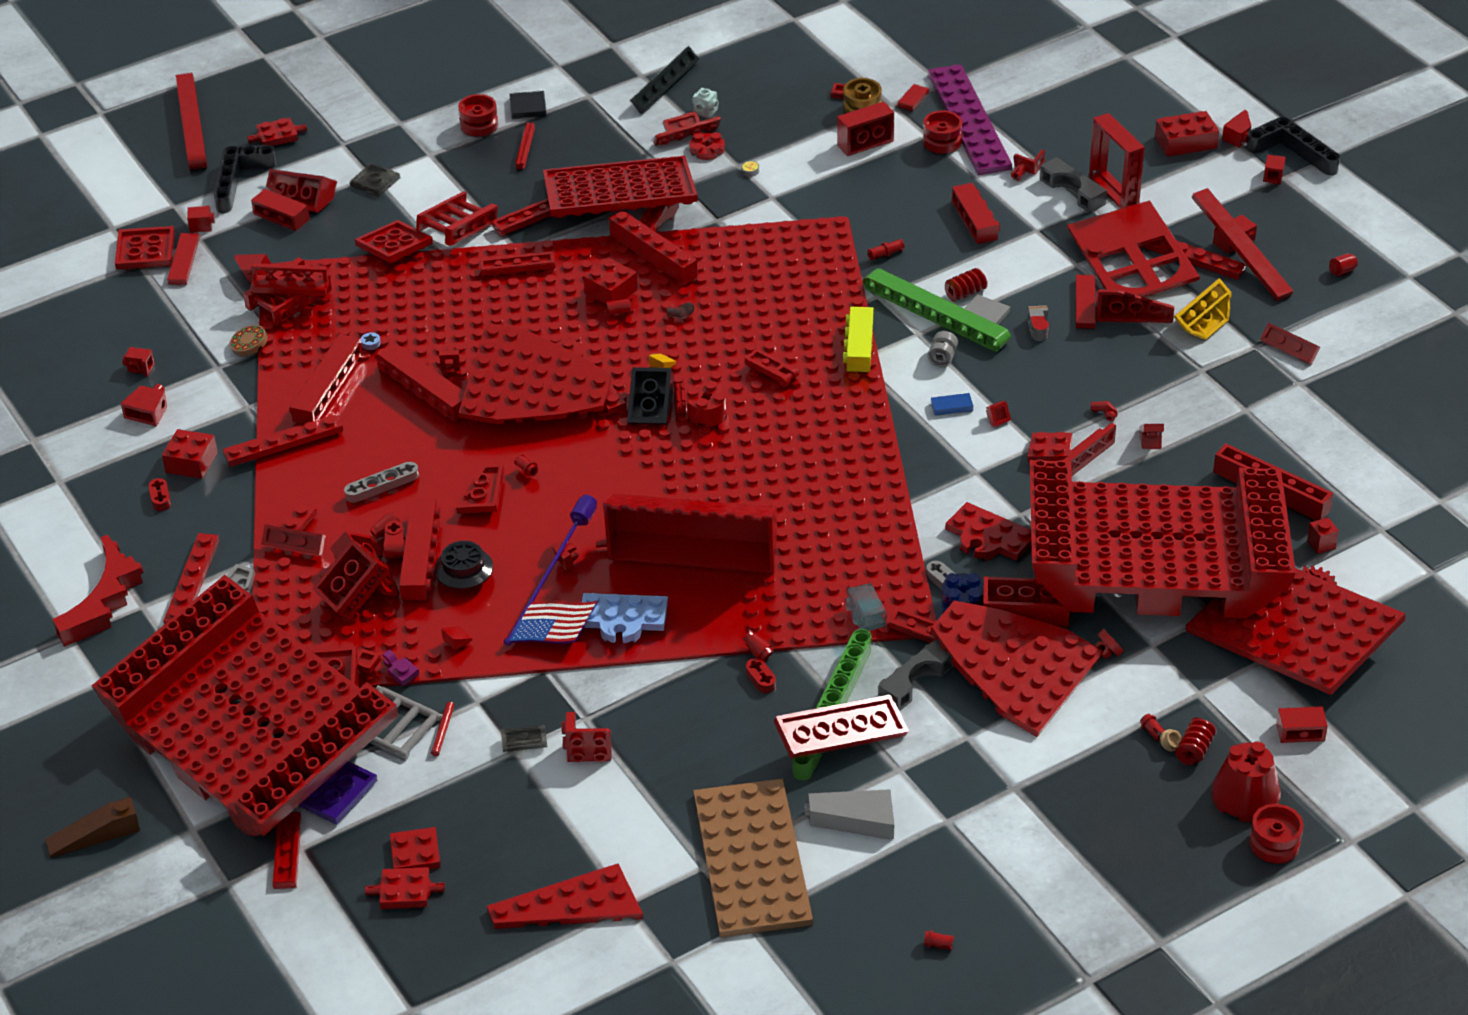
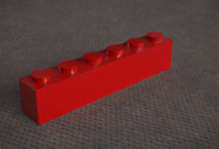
M624 210L609 218L611 237L682 285H686L698 278L697 259Z
M339 334L336 340L331 343V347L323 355V359L315 367L313 374L307 379L305 386L299 391L295 401L290 404L289 412L293 422L305 424L320 419L363 353L360 338Z
M396 343L377 353V366L380 371L391 376L394 381L402 384L407 390L416 394L419 399H423L432 408L441 412L443 416L448 417L453 422L460 419L458 412L465 393L463 390Z
M1225 443L1215 454L1213 473L1237 483L1239 468L1281 469ZM1281 469L1286 507L1316 521L1324 519L1331 511L1333 492Z
M411 498L399 583L401 600H427V593L431 592L432 583L429 577H433V564H431V562H435V549L433 547H437V535L435 533H439V521L437 519L441 518V508L437 506L436 498Z

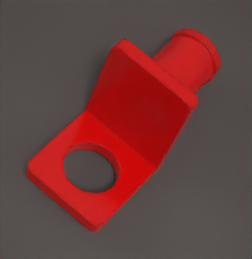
M1042 149L1034 160L1015 153L1013 156L1015 169L1010 175L1016 181H1020L1026 172L1036 175L1040 170V165L1046 161L1045 150Z

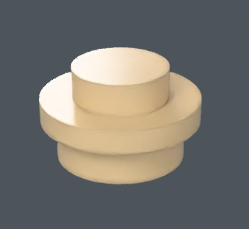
M1172 729L1163 731L1160 736L1163 748L1170 752L1176 750L1182 739L1180 733Z

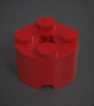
M707 381L706 383L688 388V419L695 425H698V423L704 424V427H713L721 424L727 415L725 390L718 386L715 381Z

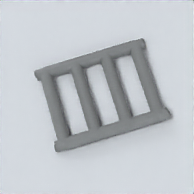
M378 685L376 689L397 705V709L403 705L410 710L384 739L376 736L369 743L406 760L409 757V751L436 721H441L443 715ZM418 713L428 717L401 748L391 744Z

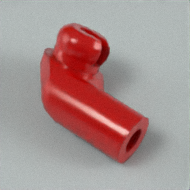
M1109 401L1091 402L1090 404L1092 412L1103 411L1108 421H1114L1118 416L1117 409Z

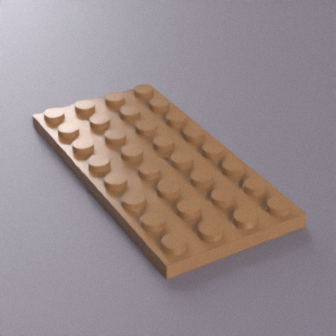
M783 779L693 790L720 938L813 925L811 907Z

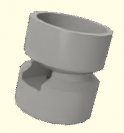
M948 331L936 333L928 351V360L937 367H947L950 365L958 346L957 337Z

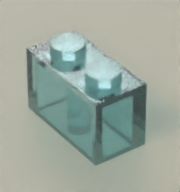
M872 583L848 588L847 598L844 599L846 609L852 613L854 625H858L859 629L868 631L886 627V611Z

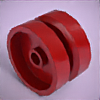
M474 94L463 98L459 102V121L463 133L469 136L480 137L489 135L497 129V105L492 97L484 94Z
M941 110L926 115L923 123V145L925 148L939 154L951 153L959 149L962 138V119L954 112Z
M1269 804L1259 808L1253 815L1249 840L1251 851L1258 858L1269 863H1286L1294 859L1299 853L1304 826L1302 817L1294 809L1286 805Z

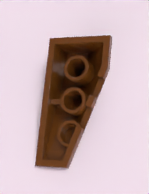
M129 796L106 803L46 838L50 858L139 832L140 827L132 799Z

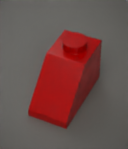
M1244 109L1223 125L1222 140L1238 148L1247 143L1248 132L1252 126L1247 110Z
M266 254L234 256L249 283H252L253 280L252 263L272 264ZM257 270L258 275L268 274L263 270Z

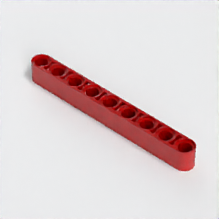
M193 72L176 75L189 170L207 168Z

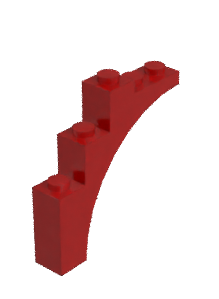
M109 535L100 537L106 556V563L97 586L80 604L52 619L56 634L64 647L111 628L110 619L113 618L111 611L126 606L127 589L143 583L141 574L144 572L139 562L136 563L132 556L126 558L124 553L120 554L117 542H112Z

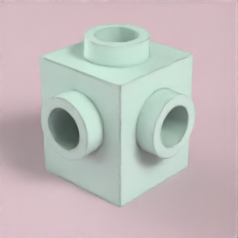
M701 88L694 94L692 103L697 115L709 119L718 110L717 92Z

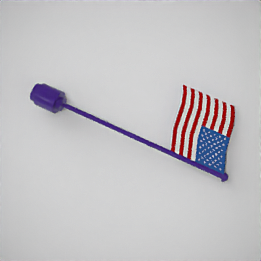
M583 495L576 502L570 513V518L574 524L508 638L504 639L506 646L515 642L533 641L563 644L577 641L598 601L581 603L556 600L533 601L576 527L588 525L597 509V501L594 497Z

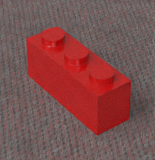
M263 189L251 199L254 215L291 230L297 231L310 220L307 205L270 190Z

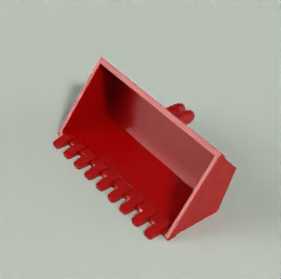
M613 494L603 503L609 560L774 574L777 544V507Z

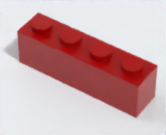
M973 183L953 186L951 202L975 242L980 244L998 240L1000 224L994 219L993 212L988 209L987 203L982 199L979 189H976Z

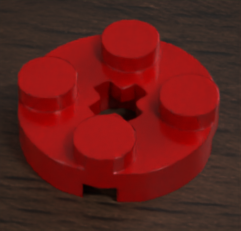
M697 132L690 140V153L692 155L694 153L701 160L715 159L718 154L721 153L722 155L725 151L724 139H722L721 134L718 132Z

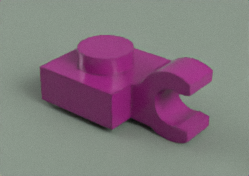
M387 650L382 654L386 659L383 661L384 664L389 667V675L400 685L405 686L419 675V669L405 657L399 661L391 650Z

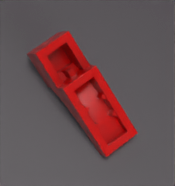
M675 204L670 207L660 205L655 208H647L640 222L656 232L667 219H673L680 206Z

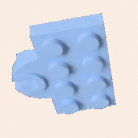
M583 593L582 602L598 601L584 628H600V634L604 642L608 640L615 643L617 632H623V643L630 641L635 643L640 638L642 630L664 631L668 596Z

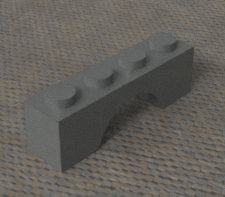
M1055 157L1040 165V181L1051 188L1066 187L1075 190L1078 193L1077 205L1087 212L1092 213L1106 205L1107 190L1059 158Z
M935 639L930 644L925 645L918 654L910 657L908 662L898 667L888 678L883 679L879 683L878 697L891 695L900 712L912 702L913 686L911 683L923 676L942 678L955 667L951 662V655L948 651H944L940 646V642Z

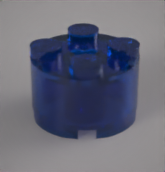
M976 573L948 574L942 585L941 606L943 612L953 601L983 606L984 584L980 580V576Z

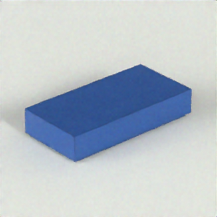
M970 393L931 397L934 415L973 411Z

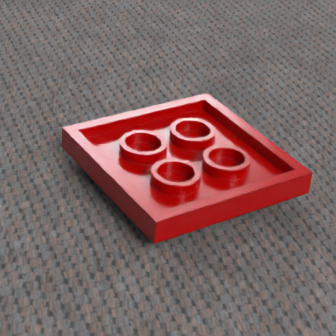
M399 220L355 239V246L388 263H394L404 256H409L413 252L425 249L426 246L433 244L432 236L423 232H417L415 228Z
M174 226L118 230L115 256L116 270L171 266L175 236Z

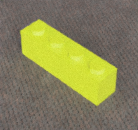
M850 307V314H846V326L849 327H845V338L848 339H844V351L847 352H843V363H847V371L870 372L874 307Z

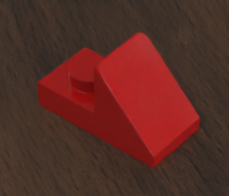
M1142 424L1139 426L1142 449H1161L1164 424Z

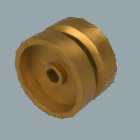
M856 78L847 82L844 86V113L846 114L882 102V87L880 84L870 78Z

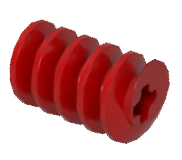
M973 268L971 271H966L952 279L946 280L944 287L948 298L955 302L956 299L961 300L963 297H968L969 294H975V291L979 292L981 289H986L988 282L980 269Z
M1192 718L1175 751L1179 761L1187 765L1201 762L1216 734L1215 726L1202 718Z

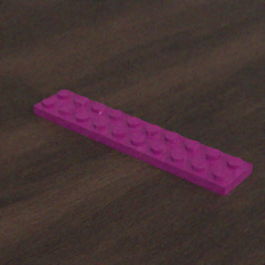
M962 65L928 69V76L945 110L956 113L962 119L961 143L977 175L1012 170V162Z

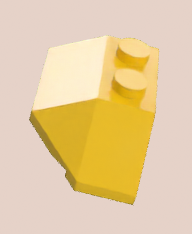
M1219 278L1173 317L1185 332L1206 340L1229 320L1232 292Z

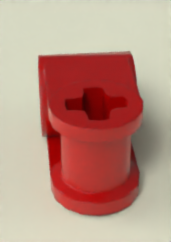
M395 520L390 521L385 525V560L403 558L405 547L403 524Z

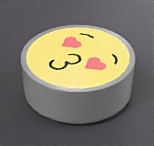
M755 161L744 162L741 166L742 174L745 176H756L760 172L759 164Z

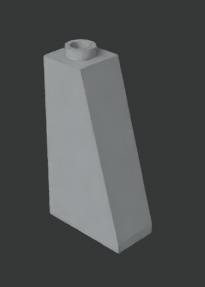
M890 789L809 793V803H804L805 817H809L810 826L884 839H894V816Z

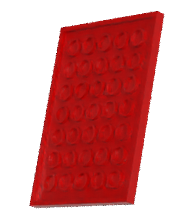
M685 156L543 170L551 217L562 218L565 215L572 214L574 216H581L584 213L599 214L602 211L618 212L621 209L637 210L640 207L655 208L660 205L670 207L679 203L689 205L693 202H698L697 192Z
M1295 568L1296 574L1287 593H1281L1265 607L1246 619L1224 618L1221 597H1215L1185 625L1186 632L1332 695L1406 620L1405 613Z

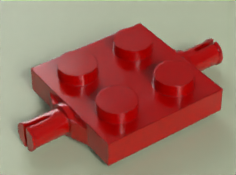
M290 118L263 122L256 125L257 134L247 136L248 143L259 141L262 145L270 146L298 141L297 133L307 131L306 124L295 126Z
M429 867L382 869L381 882L379 885L365 886V896L379 895L381 909L428 907V898L431 892H445V882L431 883Z

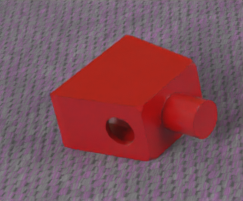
M156 384L153 388L139 386L121 403L125 419L156 427L168 405L165 388L161 384Z

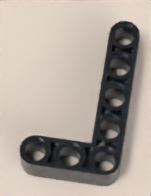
M1278 117L1248 132L1246 149L1251 153H1259L1282 143L1322 173L1329 176L1338 173L1340 155L1287 117Z
M228 146L223 150L214 190L217 212L227 213L232 210L240 170L272 169L277 165L273 146Z

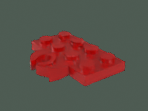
M968 502L945 523V530L961 536L960 550L968 554L971 547H978L974 551V558H984L985 562L993 559L998 553L1017 561L1032 545L1031 529Z

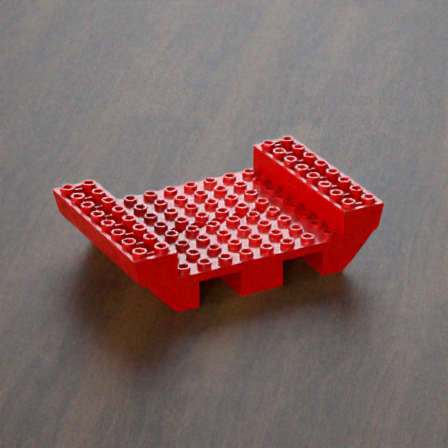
M1029 460L1032 565L1037 584H1042L1051 595L1071 612L1093 613L1095 593L1135 594L1137 615L1180 616L1182 596L1221 597L1224 618L1246 619L1265 607L1281 593H1287L1296 571L1281 469L1239 468L1236 488L1166 484L1147 485L1143 483L1072 482L1071 462L1062 460Z
M223 575L91 685L103 705L107 707L137 745L149 755L154 751L162 755L171 763L177 778L205 801L209 797H213L227 809L234 825L247 836H258L260 834L265 836L398 718L397 705L369 683L366 682L359 688L259 612L253 596L226 575ZM237 699L241 700L238 704H232ZM252 710L255 711V713H254L253 715H251V716H249V715L245 716L247 712L252 711ZM263 722H270L266 727H259ZM284 733L281 738H274L276 734Z

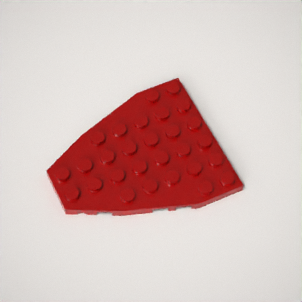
M485 323L458 415L459 418L504 424L505 420H516V423L523 422V419L535 418V421L567 418V414L577 412L579 415H583L588 412L603 411L612 375L579 354L525 329Z
M959 601L952 602L933 624L930 631L934 638L940 642L941 648L944 651H948L951 655L953 665L972 686L977 685L983 692L982 696L986 700L990 699L995 704V710L1001 716L1035 737L1040 735L1100 660L1103 652L1067 629L1002 609Z

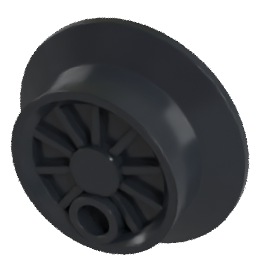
M464 540L456 541L446 546L434 566L437 580L444 586L453 589H470L479 586L491 576L493 571L491 557L478 544Z

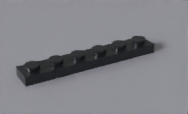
M687 46L630 99V102L640 114L644 112L699 60L698 56L690 46Z

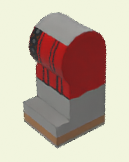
M1047 305L1028 306L1027 323L1031 337L1035 341H1044L1048 338Z

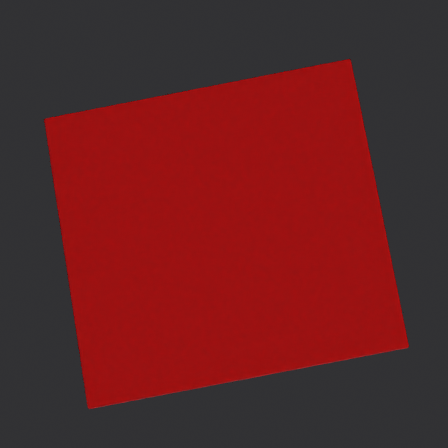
M838 216L832 218L656 231L659 235L697 259L698 278L686 285H682L611 236L415 251L394 263H388L375 255L304 260L305 265L327 266L332 290L327 292L326 296H321L278 326L273 325L272 313L260 306L259 326L265 329L268 340L263 348L262 346L259 347L256 439L302 425L292 421V416L289 412L290 404L295 401L299 391L303 389L307 379L311 377L315 367L319 365L323 355L327 353L331 343L336 340L339 334L361 339L366 333H376L380 336L381 344L374 350H366L362 347V355L320 417L321 419L337 414L343 425L344 432L256 459L253 561L255 577L253 581V598L259 612L309 650L357 646V653L363 648L380 654L381 661L371 675L358 671L359 688L366 682L374 688L378 685L381 687L400 685L389 675V667L383 662L386 659L382 654L387 650H391L399 661L405 657L419 669V675L406 684L410 685L751 654V651L743 641L744 636L750 631H753L771 644V648L774 651L847 645L853 632L858 629H865L871 633V643L916 639L915 637L887 628L888 621L895 608L935 622L936 616L874 332L872 336L870 372L847 371V363H843V352H847L844 351V339H848L845 338V327H849L846 326V314H850V307H868L849 218ZM554 252L556 269L481 276L480 259ZM607 258H611L637 272L638 290L627 297L630 300L631 312L608 316L605 304L584 293L583 276ZM291 261L282 262V263H272V264H286V265H287V264H289ZM320 272L313 273V275L317 278H321L323 276V274ZM285 294V295L289 296L290 298H291L292 296H294V295H292V294ZM274 296L267 300L276 307L283 303ZM485 323L525 329L555 344L573 337L596 366L612 375L611 385L625 400L627 409L611 415L604 409L603 411L588 412L583 415H579L578 412L567 414V418L535 421V418L523 419V422L516 423V420H505L504 424H493L464 418L453 422L448 417L443 416L437 409L432 408L423 399H419L416 394L407 390L402 384L394 381L391 376L380 371L377 366V353L396 343L465 392ZM758 348L796 368L799 376L795 380H790V384L786 387H782L778 381L746 365L744 358ZM439 350H459L460 369L446 374V370H441ZM663 354L675 360L676 364L671 367L674 375V385L676 383L684 384L686 413H676L673 388L667 425L628 424L632 367L652 368L649 366V355ZM707 381H715L718 386L725 390L727 397V415L721 424L713 427H704V424L700 423L695 425L688 419L687 415L688 388L706 383ZM523 454L528 460L535 462L538 466L537 474L533 477L526 476L523 470L514 464V460L521 462L516 456ZM405 462H414L418 466L419 476L414 481L358 502H349L345 498L344 488L349 483ZM503 464L505 471L497 512L457 514L456 506L458 503H462L466 491H470L473 486V480L482 466ZM388 477L386 480H394L395 477ZM370 484V485H368V487H375V486H377V484ZM613 494L735 504L750 503L751 505L777 507V544L774 574L609 560L607 547L596 548L595 541L597 539H606L603 503ZM583 495L594 497L597 501V509L588 525L576 527L567 543H572L577 548L575 552L579 557L573 562L575 568L567 572L556 562L533 602L556 600L581 603L583 593L668 596L664 631L642 630L640 638L635 643L633 641L623 643V632H617L616 641L613 643L608 640L604 642L600 634V628H583L577 641L573 643L555 644L531 641L515 642L506 646L504 639L508 638L555 557L552 547L558 543L562 545L574 524L570 518V513L576 502ZM411 498H436L437 506L441 508V518L437 519L439 521V533H435L437 535V547H433L435 549V562H431L433 564V577H429V579H431L432 588L431 592L427 593V600H401L400 594L398 597L384 595L375 589L353 618L349 620L336 613L312 589L335 562L334 554L330 547L345 531L372 536L383 553L381 560L387 563L390 570L389 575L393 577L400 592L399 583L403 558L385 560V536L375 539L370 529L387 513L394 512L403 524V533L406 540ZM298 502L315 507L317 515L303 531L325 535L322 555L261 545L264 525L279 526ZM456 541H472L478 544L491 557L493 562L491 576L481 585L470 589H453L441 584L435 576L434 566L444 548ZM461 627L472 638V641L454 650L442 639L441 629Z

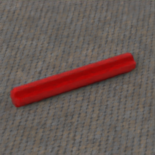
M527 122L525 124L515 161V168L517 170L525 168L535 130L534 123Z

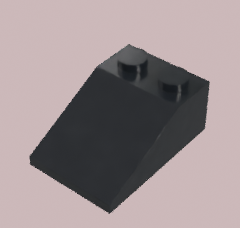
M632 367L628 424L667 425L674 388V375L671 368Z

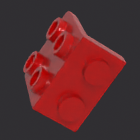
M566 712V721H562L561 729L562 735H566L563 736L562 744L563 750H567V762L611 761L610 729H576L575 712Z

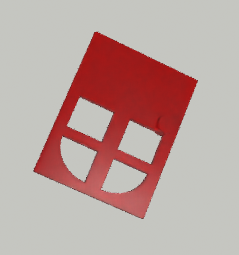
M1151 201L1142 202L1067 225L1068 231L1105 290H1120L1146 297L1200 280L1199 274ZM1164 239L1172 253L1146 260L1139 247ZM1124 251L1132 265L1107 272L1100 262L1102 258ZM1178 261L1179 269L1176 274L1160 282L1152 268ZM1138 273L1146 287H1125L1115 283L1113 280Z

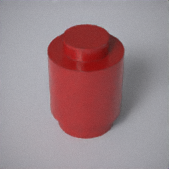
M1348 253L1332 258L1329 262V270L1335 276L1352 272L1358 266L1356 256Z

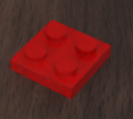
M1065 432L1032 433L1028 451V463H1030L1029 460H1064L1070 455L1073 434Z
M436 827L390 833L394 869L441 868Z

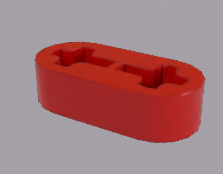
M161 478L153 479L149 483L153 508L156 511L167 510L171 506L167 482Z
M759 658L748 660L746 663V674L757 690L762 693L773 692L776 689V677L766 663Z

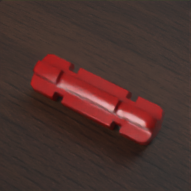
M676 383L674 385L676 413L685 414V387L683 383Z

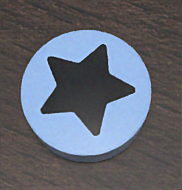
M366 333L361 337V346L366 350L377 349L381 344L380 336L376 333Z

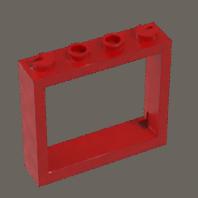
M1107 113L1093 118L1089 178L1105 188L1107 196L1122 209L1140 203L1145 147L1113 116ZM1110 138L1125 151L1122 184L1107 171Z

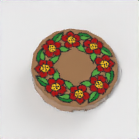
M250 325L240 329L232 336L230 347L239 356H249L259 351L258 348L260 346L262 348L265 346L268 336L262 326Z

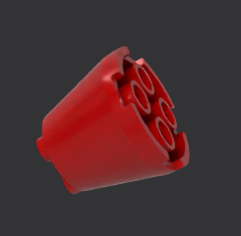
M1260 741L1233 745L1216 774L1211 789L1212 801L1221 813L1226 812L1238 817L1239 821L1252 822L1253 815L1259 808L1269 804H1279L1281 796L1274 757L1265 748V744Z

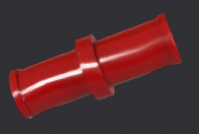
M902 239L890 243L884 242L881 246L868 249L867 255L871 261L883 256L889 257L892 253L903 251L905 244Z

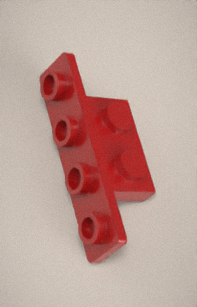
M696 111L663 120L662 124L666 132L655 135L654 146L666 145L674 140L680 141L685 137L693 136L697 132L714 131L719 127L721 118L718 116L700 122Z

